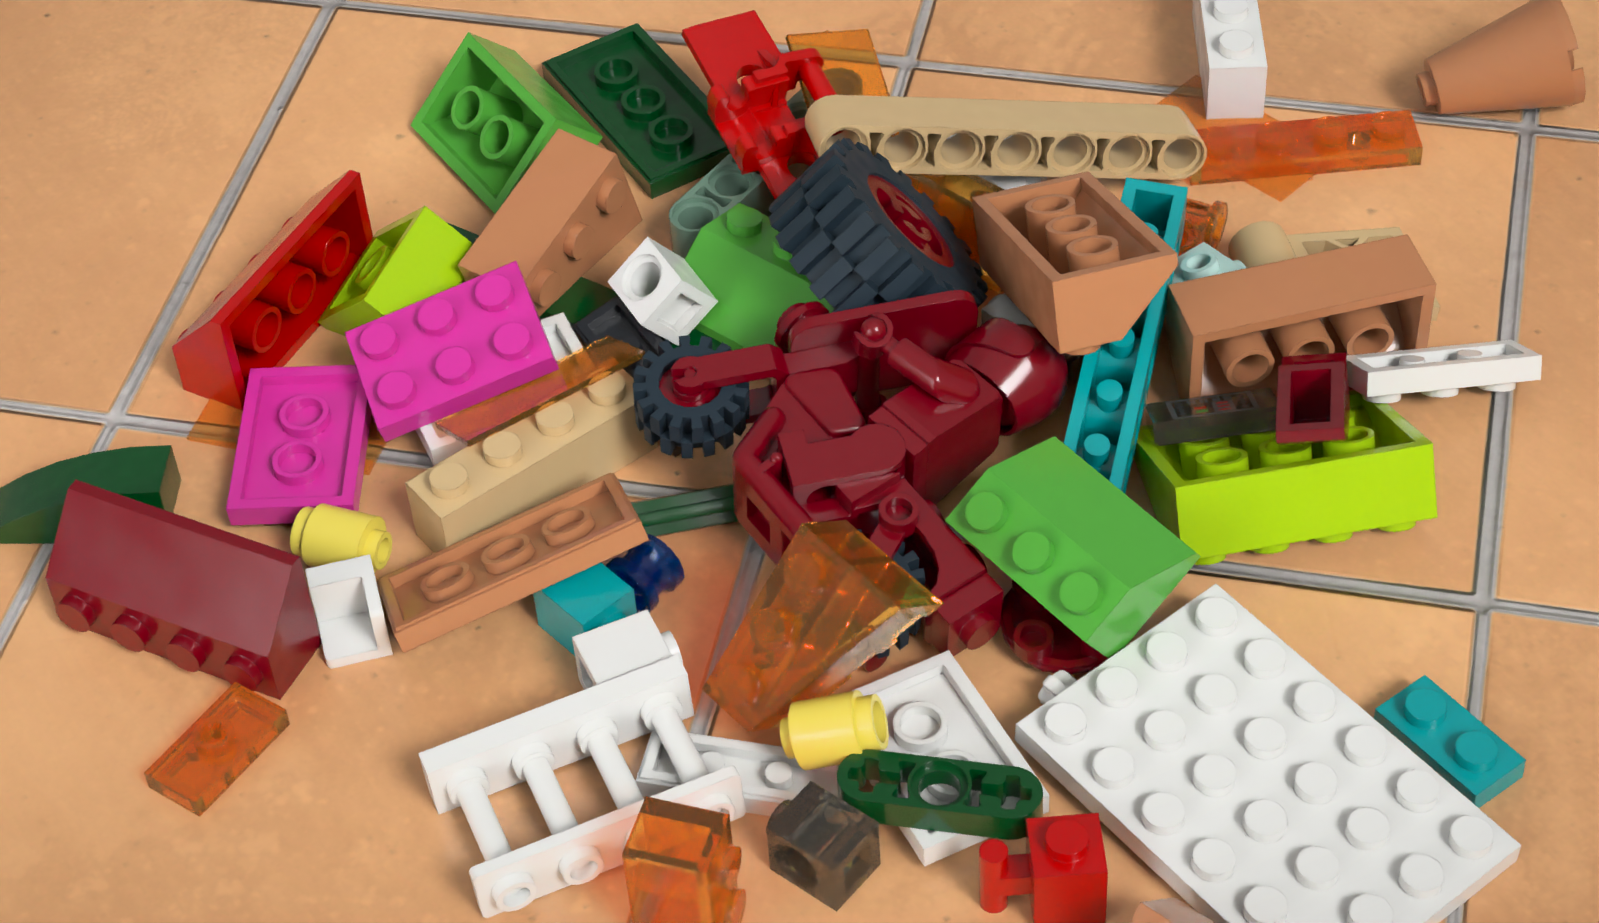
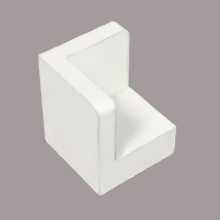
M370 554L305 569L324 656L329 668L334 669L393 655Z

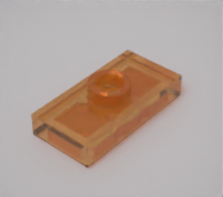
M234 682L144 772L149 788L200 817L290 725L286 709Z

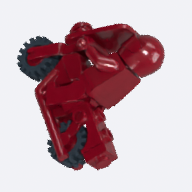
M950 290L829 313V310L818 301L796 303L786 309L777 322V330L774 337L776 346L763 344L731 350L730 346L722 342L716 350H713L712 338L701 336L699 346L690 345V335L679 336V347L672 348L668 339L658 343L659 357L648 350L642 356L643 367L637 365L634 371V383L632 384L637 427L639 431L644 430L645 440L651 446L660 440L661 452L671 456L675 446L681 447L682 458L693 459V448L702 447L704 457L715 455V442H719L726 450L734 444V433L741 436L746 429V424L754 423L732 455L734 513L739 523L803 596L805 622L808 630L815 628V640L824 646L832 638V653L843 657L846 649H848L855 657L854 660H858L867 672L877 670L884 664L890 654L891 641L901 650L909 642V633L916 636L921 625V617H923L925 586L929 593L926 600L924 639L929 645L933 644L940 653L949 650L955 656L966 648L975 650L986 644L996 634L1001 622L1004 590L988 574L986 565L977 550L969 544H964L947 526L936 504L995 451L999 444V436H1010L1039 424L1059 408L1067 391L1069 374L1064 354H1059L1037 328L1033 326L1015 324L1005 318L995 317L977 328L978 308L974 296L968 291ZM770 378V383L766 387L749 390V381ZM909 386L888 400L879 392Z

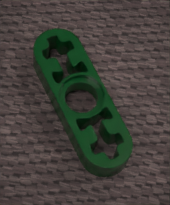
M863 750L862 754H850L847 756L837 770L838 801L840 807L849 817L861 822L1016 840L1026 837V818L1043 817V788L1041 782L1033 773L1020 767L880 750ZM866 780L879 781L873 787V792L860 791L865 786ZM901 782L907 783L908 798L898 797V794H901ZM933 784H947L959 792L957 799L946 805L930 804L922 799L920 794L925 788ZM972 791H981V794H979V807L972 806ZM1006 797L1020 798L1016 803L1015 809L1002 808Z

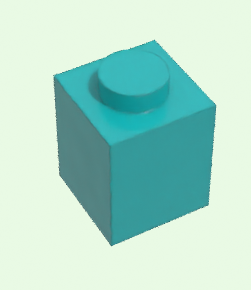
M603 563L596 564L533 594L538 625L574 656L572 637L637 613L634 589Z

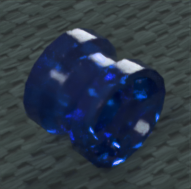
M647 534L649 541L627 550V554L623 558H613L605 565L634 589L637 613L646 609L651 613L659 603V595L662 592L674 591L685 578L684 569L679 558L662 540L651 534Z

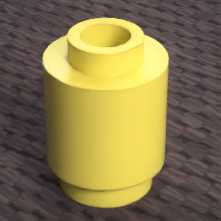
M322 503L315 508L306 506L299 511L291 529L290 548L292 554L303 558L304 563L310 567L370 554L375 573L377 569H383L390 558L392 536L387 532L385 521L380 516Z
M859 690L794 701L789 707L788 717L782 718L780 722V738L786 756L789 759L796 758L799 766L805 771L840 765L850 754H862L863 750H885L889 741L888 722L881 699L877 694L863 696Z

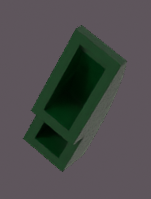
M172 446L128 447L89 453L55 462L0 488V544H54L67 490L75 479L173 513L181 484V476Z

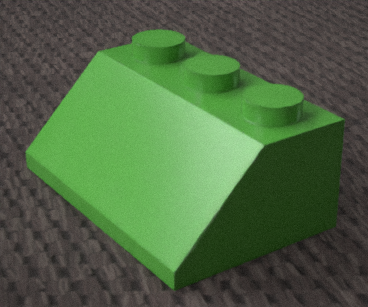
M470 32L463 39L411 123L413 129L495 214L558 128L596 145L603 138L515 50Z
M738 203L703 226L685 257V261L718 300L716 305L697 324L695 329L721 343L727 344L731 347V350L763 344L776 346L774 337L777 330V322L783 312L796 303L818 301L829 310V313H832L834 308L825 298L819 300L810 290L809 286L812 283L806 275L798 274L789 262L793 256L791 253L781 249L775 237L780 232L771 227L769 217L757 209L742 203Z
M1055 436L989 467L945 519L951 527L1079 638L1107 658L1112 657L1126 647L1201 557Z

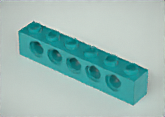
M1126 177L1121 202L1176 251L1178 257L1184 232L1188 188ZM1175 270L1122 340L1102 344L1097 351L1084 355L1064 439L1066 446L1125 494L1167 309L1168 285L1173 282Z

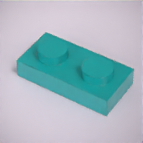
M1426 675L1375 708L1374 719L1478 808L1523 777L1526 759Z

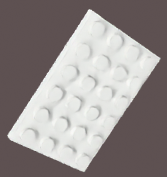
M1217 584L1211 586L1016 723L1015 741L1088 810L1092 813H1099L1100 821L1188 904L1215 923H1440L1515 863L1521 849L1519 842Z

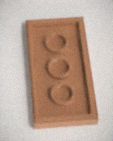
M610 472L379 578L377 584L393 633L402 652L405 653L649 541V538L615 473L611 474Z

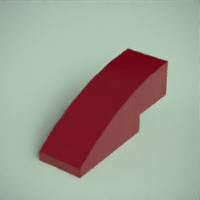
M1346 352L1282 356V363L1278 366L1277 444L1347 441L1350 393Z

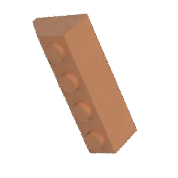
M1089 171L972 197L980 266L1059 354L1086 355L1097 351L1102 344L1122 340L1178 266L1177 252Z
M1408 234L1168 285L1165 331L1179 399L1185 400L1251 391L1259 406L1277 403L1278 366L1282 363V356L1346 352L1347 356L1427 348L1437 284ZM1246 393L1226 395L1231 396L1232 399L1228 400H1232L1236 409L1232 410L1254 407ZM1243 395L1241 396L1242 398H1245L1243 401H1246L1245 404L1249 406L1242 407L1243 404L1239 403L1241 402V400H1238L1239 397L1236 396ZM1218 396L1220 401H1225L1223 396ZM1203 398L1207 399L1208 402L1200 403L1199 400L1201 399L1194 400L1196 404L1190 403L1188 405L1187 401H1181L1180 403L1184 407L1182 408V410H1185L1183 412L1186 413L1184 415L1192 416L1214 413V409L1217 408H1213L1214 405L1211 402L1218 401H1212L1211 398ZM1202 406H1206V407H1207V408H1204V409H1196V410L1194 409L1195 407H1202ZM1208 409V412L1196 413V411Z

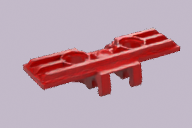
M755 10L683 29L681 35L711 86L707 95L708 115L742 175L759 171L774 199L778 198L797 179L790 173L788 169L790 165L803 163L811 166L819 158L805 128V117L795 119L785 98L787 91L795 89L797 82L801 80L814 102L824 96L837 95L822 70L824 65L822 56L815 48L780 53ZM740 77H743V78L741 79V85H740V84L738 83L737 79H739ZM844 130L838 131L834 133L832 136H836L842 133Z

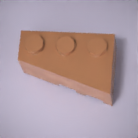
M558 128L459 262L458 267L465 281L516 261L540 317L580 277L586 274L643 220L617 154Z

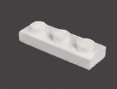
M1513 340L1347 355L1349 387L1361 393L1364 400L1373 403L1398 402L1401 400V394L1420 392L1430 397H1453L1458 395L1459 388L1474 386L1486 391L1505 392L1515 389L1516 382L1541 380L1542 355Z

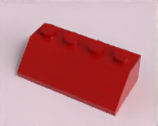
M349 170L313 195L293 217H290L284 223L282 229L271 241L251 258L244 270L225 290L215 297L213 303L190 328L181 333L177 342L172 346L184 390L243 412L250 368L284 367L320 327L318 320L373 238L359 172Z

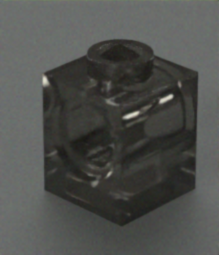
M812 781L793 800L787 799L780 803L768 820L766 834L770 869L836 912L881 865L879 823Z

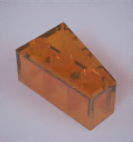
M847 520L802 523L702 690L748 732L780 727L781 719L788 717L789 707L792 702L831 695L852 678L851 673L875 654L885 652L898 641L896 638L921 617L932 614L944 603Z

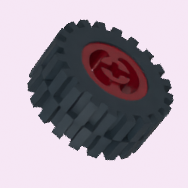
M843 138L841 141L838 139L770 204L769 211L772 215L769 217L771 227L780 232L775 237L781 249L792 254L793 257L789 262L798 274L806 275L812 283L809 286L810 290L819 300L825 298L834 308L833 312L950 290L968 291L974 296L977 308L988 297L985 294L988 291V285L980 278L984 273L979 263L969 257L973 252L967 243L957 238L953 231L956 228L946 216L939 215L932 207L935 203L924 191L920 194L912 186V180L901 170L895 172L891 168L888 159L879 153L873 156L868 146L860 142L854 144L849 138Z

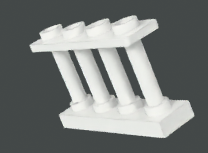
M678 654L418 753L429 793L438 814L461 806L485 862L477 864L469 870L477 903L483 917L489 918L504 911L519 910L530 904L533 900L567 886L587 883L596 878L600 873L635 859L655 856L666 847L703 832L718 831L727 826L731 821L745 815L746 808L741 777L735 766L730 765L709 773L682 720L695 714L688 674ZM656 730L683 784L644 799L618 745ZM592 756L617 810L578 825L553 770ZM527 781L551 832V836L512 851L488 795Z

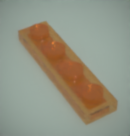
M1411 110L1382 111L1379 113L1336 117L1325 116L1322 118L1280 122L1269 121L1225 127L1213 126L1196 129L1206 145L1207 158L1203 166L1189 177L1190 185L1193 186L1421 165L1423 146Z

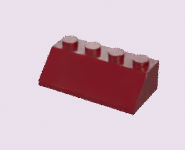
M76 479L68 488L45 576L56 607V613L63 623L79 632H87L89 630L116 640L128 650L134 652L144 650L166 658L183 670L189 672H197L199 670L221 678L241 691L248 693L256 691L281 700L322 644L300 556Z

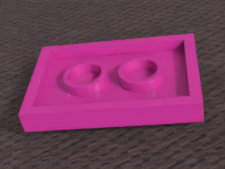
M516 261L345 332L378 431L385 442L559 370L528 286Z
M356 365L250 368L226 505L231 525L294 523L297 514L302 508L306 506L315 508L322 503L359 511L372 411Z

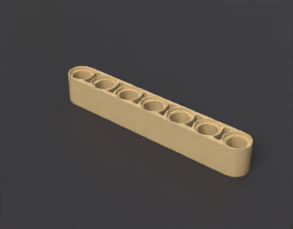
M829 95L816 100L808 108L805 115V128L819 157L838 139L841 141L843 138H849L854 144L860 142L868 146L873 156L876 153L881 154L889 160L891 168L895 172L901 170L905 174L1064 177L1089 171L1095 178L1126 179L1128 177L1134 179L1179 180L1186 179L1195 174L1203 166L1207 158L1206 145L1188 116L1179 107L1172 105ZM844 130L842 133L832 136L834 133ZM900 132L898 135L889 138L891 135Z

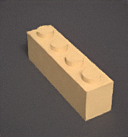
M613 361L405 482L416 535L434 553L601 476L610 472L611 474L615 473L657 448L658 443L656 442L651 446L645 440L644 430L639 431L636 424L632 384L634 383V378Z

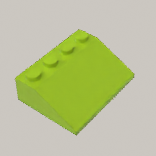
M1352 390L1349 391L1350 416L1347 441L1278 445L1276 442L1277 403L1259 406L1260 408L1204 415L1140 426L1134 460L1157 521L1201 556L1195 565H1211L1223 561L1226 558V554L1249 550L1259 554H1274L1287 550L1290 543L1312 539L1323 543H1337L1350 539L1353 536V532L1375 528L1386 532H1400L1413 528L1416 525V521L1438 518L1433 443L1387 403L1368 402L1362 398L1361 393Z

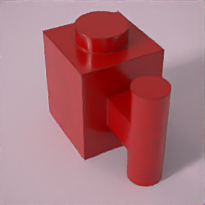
M1099 813L1026 818V854L1008 855L1007 845L998 839H989L981 844L979 848V902L984 911L993 914L1000 913L1008 905V896L1029 894L1033 923H1106L1108 869Z

